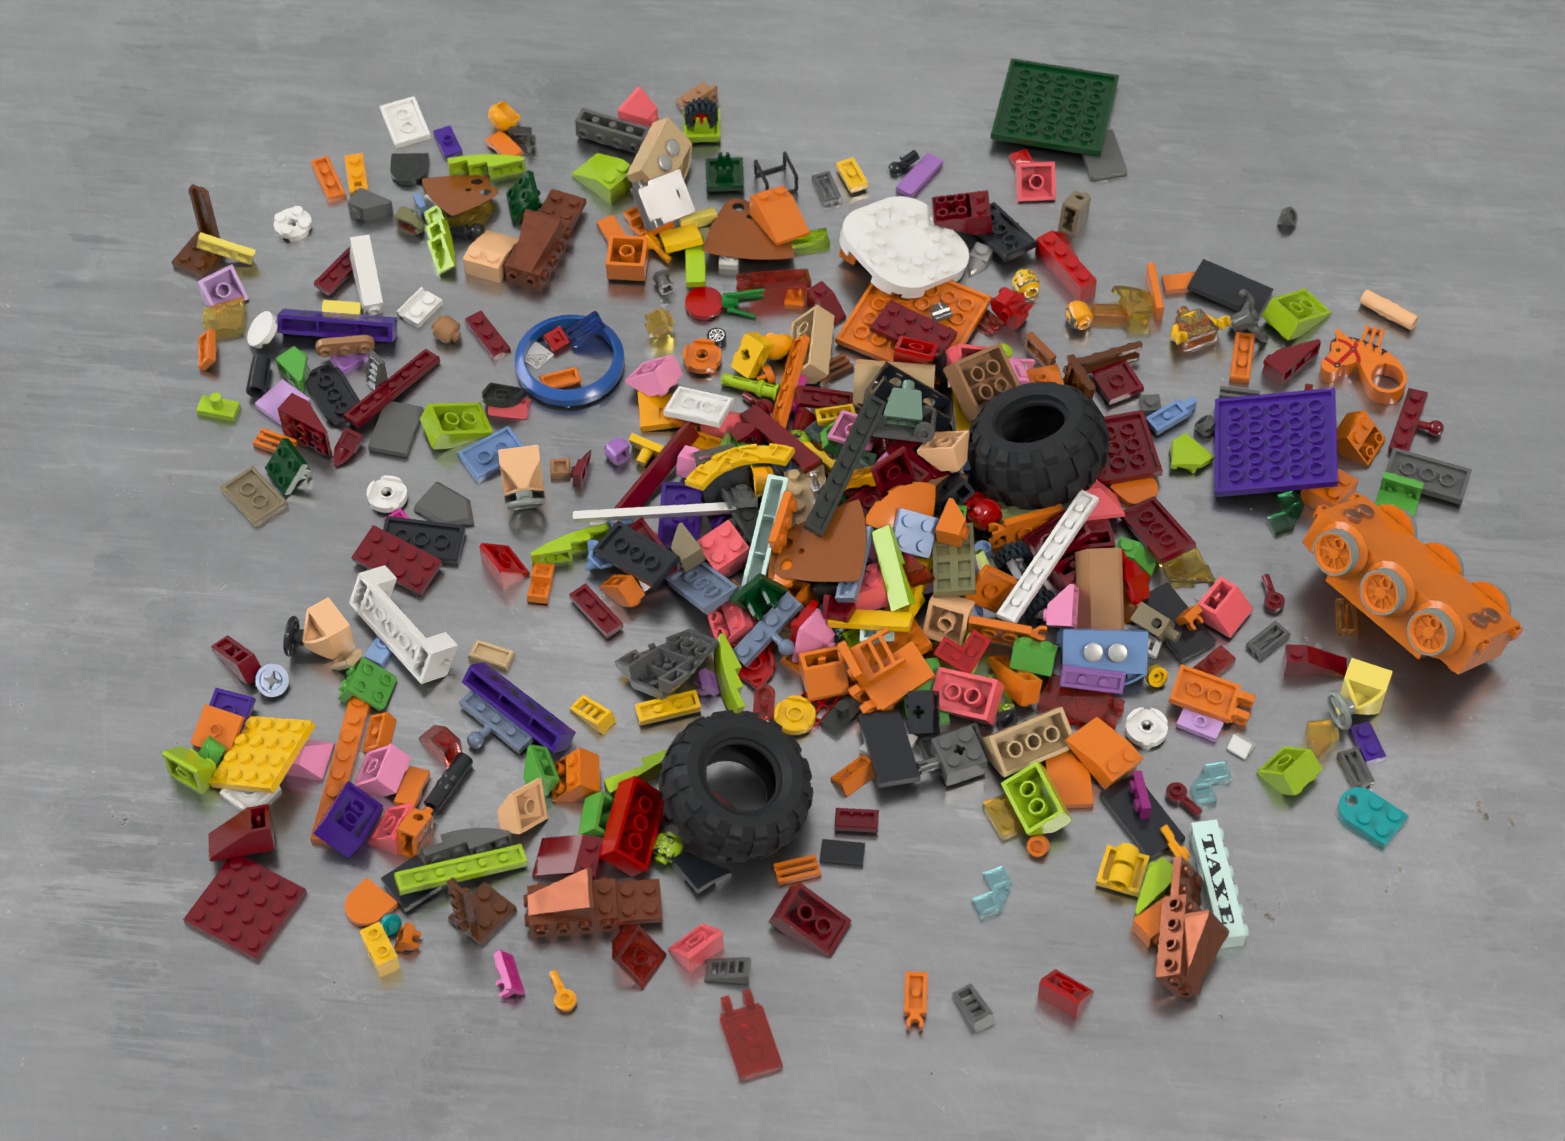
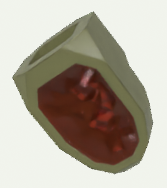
M401 206L396 212L395 225L400 230L414 235L420 234L425 230L424 221L420 219L413 209Z

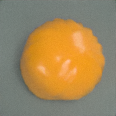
M505 101L492 105L488 113L491 124L504 133L513 131L521 118Z
M770 332L764 336L774 343L767 359L780 360L790 352L793 339L789 334L784 335L781 333L777 335Z

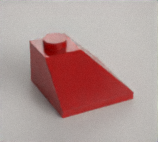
M900 335L894 349L893 362L924 364L933 361L938 344Z

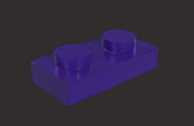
M1370 721L1351 726L1349 733L1366 764L1370 765L1385 761L1386 754Z

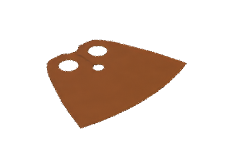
M481 175L422 178L425 191L431 200L451 216L472 209L492 199L499 193L496 187L489 185L490 180ZM474 179H481L483 181L478 185L471 183ZM488 189L491 190V194L482 195L480 191Z

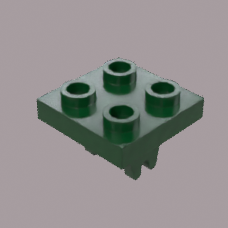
M719 152L717 158H706L707 192L744 190L743 157L731 158L729 152H726L725 156L722 155V152Z
M527 170L506 193L513 222L519 223L523 219L526 209L539 211L543 205L538 202L541 193L537 189L534 172Z
M282 438L265 467L284 495H291L298 481L307 479L306 473L311 472L307 467L308 463L289 438Z
M759 573L730 598L734 605L748 611L753 618L757 617L761 621L767 611L772 607L774 609L778 607V601L785 595L788 588Z

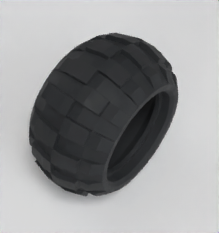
M1033 382L1013 387L999 394L981 409L969 429L967 457L973 477L985 492L988 491L993 499L1006 506H1016L1023 510L1043 509L1070 502L1075 499L1081 489L1086 491L1093 486L1096 479L1100 476L1103 466L1107 463L1110 436L1103 414L1091 398L1088 399L1082 391L1069 385L1057 384V382Z

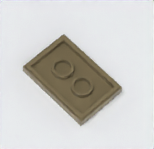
M251 466L220 486L221 492L255 528L288 507V502L254 466Z

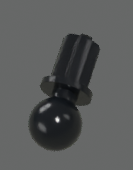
M912 150L904 157H899L900 162L889 164V174L892 176L900 175L904 167L908 170V167L919 160L920 156L915 150Z
M475 223L471 227L468 224L450 227L452 238L465 237L469 239V235L479 238L485 232L484 227L479 223Z

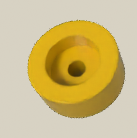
M1160 665L1150 666L1147 669V675H1145L1146 681L1153 687L1163 686L1168 678L1167 671Z

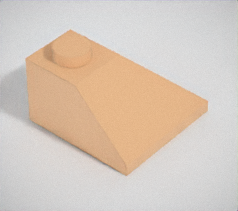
M969 430L935 432L934 438L929 442L923 443L918 448L917 453L940 471L958 472L967 462Z
M541 778L531 781L507 796L497 810L500 829L514 834H521L548 819Z

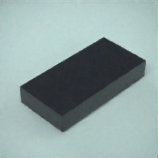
M822 839L820 861L863 866L865 843Z

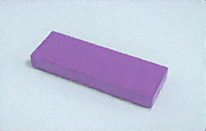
M927 153L896 186V192L913 198L943 165V160Z
M1062 664L1059 686L1123 694L1126 673Z

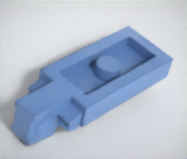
M1193 396L1185 401L1174 400L1147 416L1148 426L1156 435H1159L1189 417L1192 411L1197 408V400Z

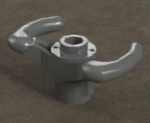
M1241 289L1239 295L1245 298L1246 303L1240 312L1233 314L1230 318L1232 328L1235 332H1242L1248 329L1255 334L1259 341L1262 343L1267 342V333L1257 324L1259 316L1254 309L1255 300L1248 290Z

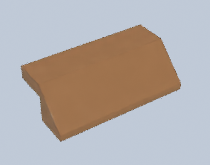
M1097 548L1075 552L1076 586L1079 587L1077 628L1124 629L1122 548Z

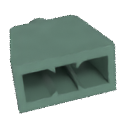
M904 380L902 388L895 387L892 389L884 411V425L915 428L919 423H922V395L920 390H914L915 383L913 381Z

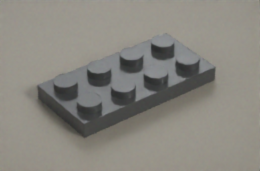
M1393 447L1385 472L1395 473L1402 477L1423 482L1421 494L1461 505L1472 469Z

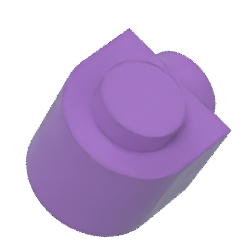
M618 436L605 445L604 455L615 465H620L630 458V446L625 439H621Z

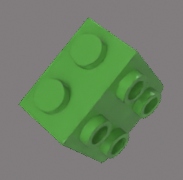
M1384 471L1375 504L1377 506L1383 504L1395 505L1408 511L1414 518L1424 483Z
M362 656L353 667L347 668L346 674L348 676L341 682L338 688L340 693L337 699L345 703L349 698L355 696L381 711L387 704L397 678Z

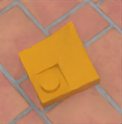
M638 391L641 432L679 428L668 416H664V409L674 393L649 397Z

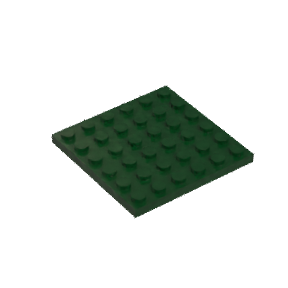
M1011 58L990 139L1101 157L1119 75Z

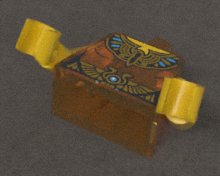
M1182 306L1177 310L1178 316L1175 319V324L1172 326L1170 338L1176 342V345L1180 344L1183 352H1187L1216 342L1219 329L1223 331L1226 326L1231 327V320L1229 316L1216 319L1205 314L1202 309L1189 311L1186 306Z

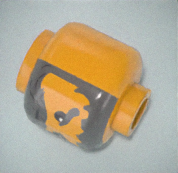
M1078 300L1067 305L1065 317L1070 327L1077 330L1086 329L1093 319L1088 305Z

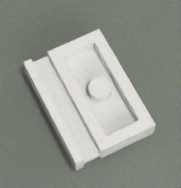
M420 287L396 313L398 317L401 316L406 322L419 329L443 305V300L429 291H424Z

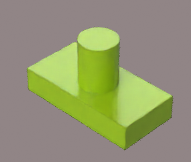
M214 392L210 396L202 395L196 408V413L201 416L235 422L241 405L238 401L222 399L220 393Z

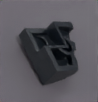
M683 853L672 858L673 869L684 882H688L697 894L710 885L714 884L717 886L732 876L729 870L691 853Z

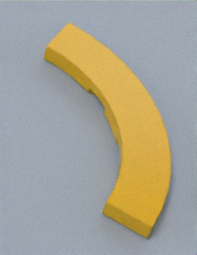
M750 444L731 448L712 456L710 461L703 465L700 464L685 479V485L704 491L718 476L740 466L755 463H771L786 466L795 454V448L779 444H769V446Z

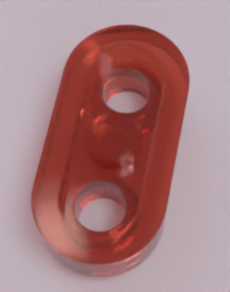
M763 684L754 691L753 712L759 714L758 718L769 722L771 719H774L775 690L772 686Z

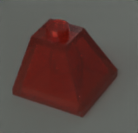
M624 925L612 941V960L639 988H643L666 956V953L640 925Z

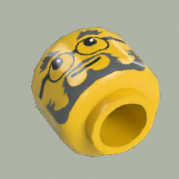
M1021 269L1016 272L1012 279L1016 292L1018 291L1019 294L1023 293L1026 298H1031L1038 293L1040 282L1032 270Z

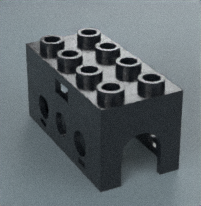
M886 361L866 388L864 401L870 393L888 403V397L892 389L895 387L902 388L904 380H911L915 383L914 388L921 391L922 406L928 405L923 402L927 397L935 400V404L932 405L937 412L935 432H943L952 420L953 400ZM892 378H899L901 384L896 386L890 380Z

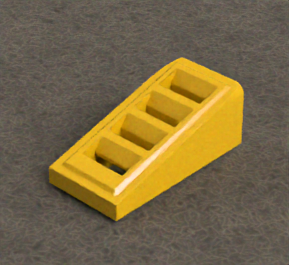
M854 404L814 409L818 426H829L833 421L836 422L842 410L856 414Z
M584 694L569 708L573 714L602 735L616 722L611 710Z

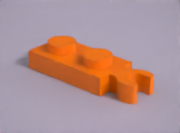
M905 971L904 1016H909L906 1021L907 1030H910L911 1024L914 1022L919 1024V1031L923 1030L924 1022L922 1017H926L928 972Z

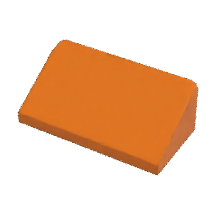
M388 712L371 715L362 750L363 753L391 744L396 718Z
M861 755L833 775L830 780L844 795L849 796L873 779L875 775L870 759Z

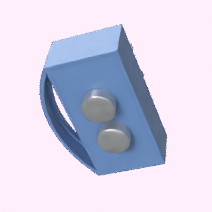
M1062 627L1061 670L1062 664L1125 672L1127 678L1124 685L1133 683L1147 675V630Z

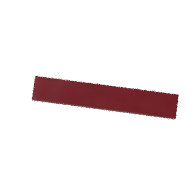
M424 349L344 414V420L359 428L440 362V357Z
M755 405L740 413L741 419L745 423L756 425L760 435L770 444L786 445L795 448V454L790 461L806 474L823 464L819 456L759 406Z
M686 421L618 502L615 509L642 507L675 467L678 455L685 445L691 447L700 435L691 422Z

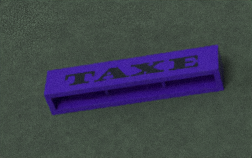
M283 308L277 314V333L332 338L369 335L374 338V341L393 342L397 337V317Z
M485 662L469 666L462 680L464 685L543 746L547 747L551 752L556 753L568 750L576 734L573 729Z

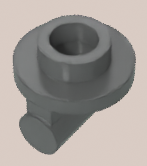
M943 301L932 305L933 309L930 310L932 320L936 322L953 316L949 305H944Z

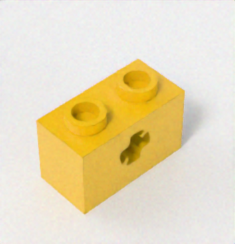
M758 332L746 333L741 339V345L734 354L730 367L748 379L758 377L774 343Z
M380 921L359 931L362 943L380 978L401 969L398 956Z

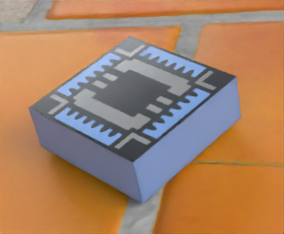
M415 193L412 195L414 207L423 220L425 219L424 212L427 210V206L420 193Z

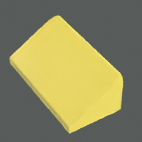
M708 208L678 218L680 227L696 223L698 228L711 225L718 215L714 208Z
M323 300L322 312L360 315L363 312L359 302Z

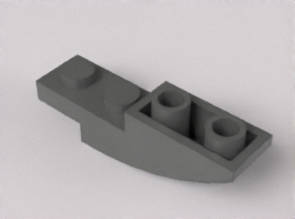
M468 828L441 834V843L422 850L426 864L430 865L451 858H459L468 852L470 855L509 847L512 846L510 832L507 830Z

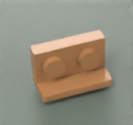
M703 81L677 98L676 105L680 109L685 110L687 102L690 101L692 103V99L697 101L699 97H701V100L707 98V101L711 99L715 102L718 99V87L715 84L710 87Z

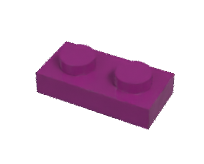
M1142 771L1133 772L1132 780L1129 781L1130 792L1134 793L1136 798L1134 799V808L1136 812H1139L1141 820L1149 819L1151 804Z

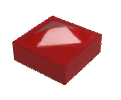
M1027 149L1009 154V160L1014 168L1015 162L1033 161Z
M560 326L543 335L544 340L553 353L570 344L569 339Z

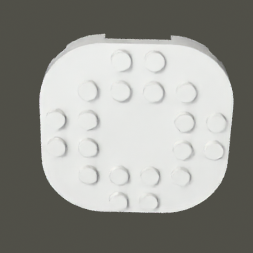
M889 197L856 209L847 215L840 231L839 242L846 256L853 255L873 276L871 283L890 295L891 292L898 295L902 294L901 298H918L924 295L925 290L950 280L957 282L963 276L969 261V251L962 238L953 229L934 225L933 208L922 201L909 197Z

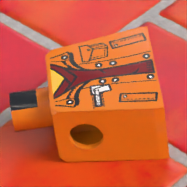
M424 807L423 810L413 808L397 827L399 855L409 859L416 855L421 857L422 849L426 848L433 835L435 811L432 808Z

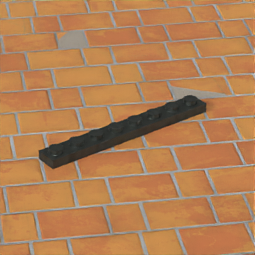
M870 393L867 395L803 526L804 529L820 538L823 536L887 402Z

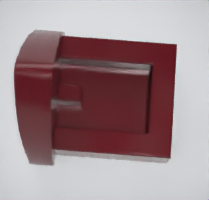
M799 407L795 410L793 416L794 424L792 430H803L811 438L817 421L816 416L807 408Z
M743 422L735 424L733 433L738 444L744 442L746 444H757V446L761 445L763 438L758 432L756 425Z
M824 594V619L848 623L856 611L855 603L837 602L835 596Z

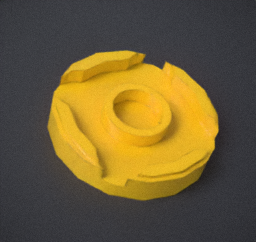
M788 696L785 700L777 703L774 709V721L783 726L781 731L784 733L800 735L813 727L816 721V710L807 698Z

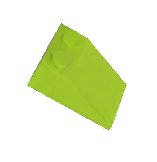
M600 153L595 154L571 173L573 178L609 204H613L633 187L632 182L626 176L631 165L623 159Z
M1306 288L1272 298L1261 316L1283 338L1291 340L1306 333L1330 316L1332 312Z
M480 402L428 403L420 417L432 449H451L493 434V430Z

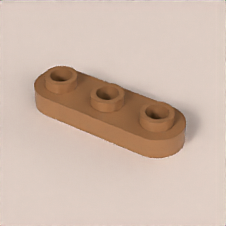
M369 335L324 338L318 340L315 344L316 353L322 357L367 354L374 350L375 347L374 338Z

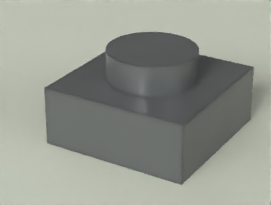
M1159 394L1139 396L1140 410H1143L1144 415H1151L1161 409Z

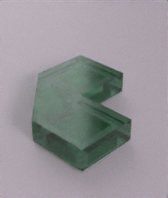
M1297 490L1279 494L1277 500L1283 511L1267 516V522L1275 536L1294 530L1304 510L1305 504Z

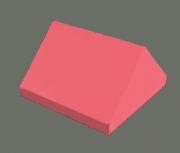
M409 803L387 808L367 843L398 856L397 827L414 808V805Z
M701 923L669 947L668 950L690 974L706 962L707 959H710L724 948L723 933L720 929Z

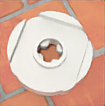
M301 206L285 209L274 216V229L277 236L281 239L286 238L293 242L302 240L309 235V230L313 226L311 216Z
M382 476L380 480L372 481L367 488V499L370 508L382 513L395 512L406 503L408 498L406 486L396 476ZM387 492H390V493H391V495H390V496H387V497H385L384 495H382V494H386Z
M1144 707L1137 708L1127 717L1125 733L1131 742L1142 749L1148 750L1165 740L1168 732L1167 718L1161 711L1155 708H1151V710L1144 709ZM1142 725H1151L1150 730H1144Z

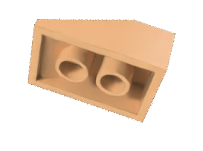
M486 230L484 234L469 246L463 257L465 274L501 283L505 275L504 261L506 258H509L513 245L517 244L519 239Z

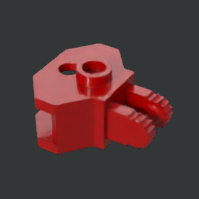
M1006 287L1000 288L999 294L990 300L991 310L1004 325L1012 329L1020 327L1029 316L1028 311L1033 305L1031 302L1027 303L1024 298L1026 296L1023 293L1019 294L1018 291L1014 292Z

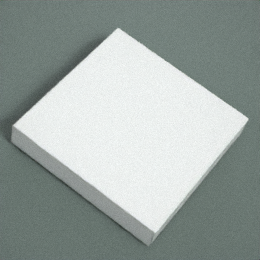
M279 785L274 794L222 789L219 794L237 809L243 811L247 807L267 804L281 788Z

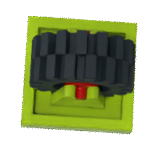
M701 97L697 98V101L692 99V103L690 101L687 102L685 110H683V133L691 142H721L720 109H718L717 104L713 103L711 99L707 101V98L701 100Z

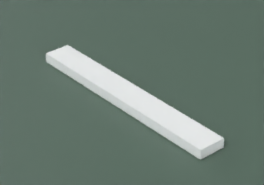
M1081 489L996 613L997 618L1010 623L1018 622L1098 504L1099 497Z
M725 502L583 510L573 512V523L635 520L641 517L643 519L721 515L730 514L732 510L736 511L737 507L734 505L732 509H728Z

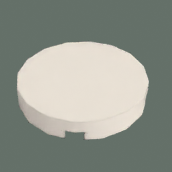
M264 311L251 324L247 340L252 347L260 349L264 343L267 345L274 337L277 330V324L275 323L277 317L273 313Z

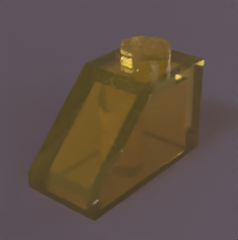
M1333 719L1307 722L1305 735L1308 749H1312L1318 762L1321 764L1334 749L1336 740H1339L1338 727L1334 726Z

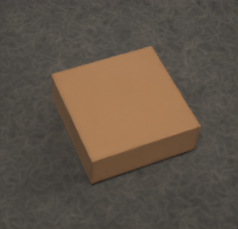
M570 458L550 459L551 479L571 478Z

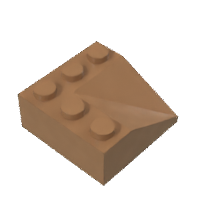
M997 343L943 368L968 423L975 420L981 409L999 394L1020 385L1001 343Z

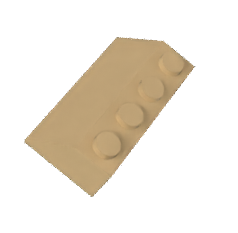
M819 305L814 306L791 323L790 336L793 340L803 335L810 337L801 370V375L807 377L806 384H816L820 380L825 379L829 374L834 315Z
M1058 707L980 739L987 759L1002 777H1006L1023 770L1036 761L1042 762L1070 750L1071 748L1066 744L1065 739L1073 733L1063 707Z

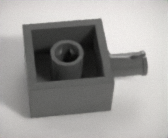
M968 726L932 738L930 751L933 757L917 762L921 775L939 769L946 786L985 774L988 761L972 726Z

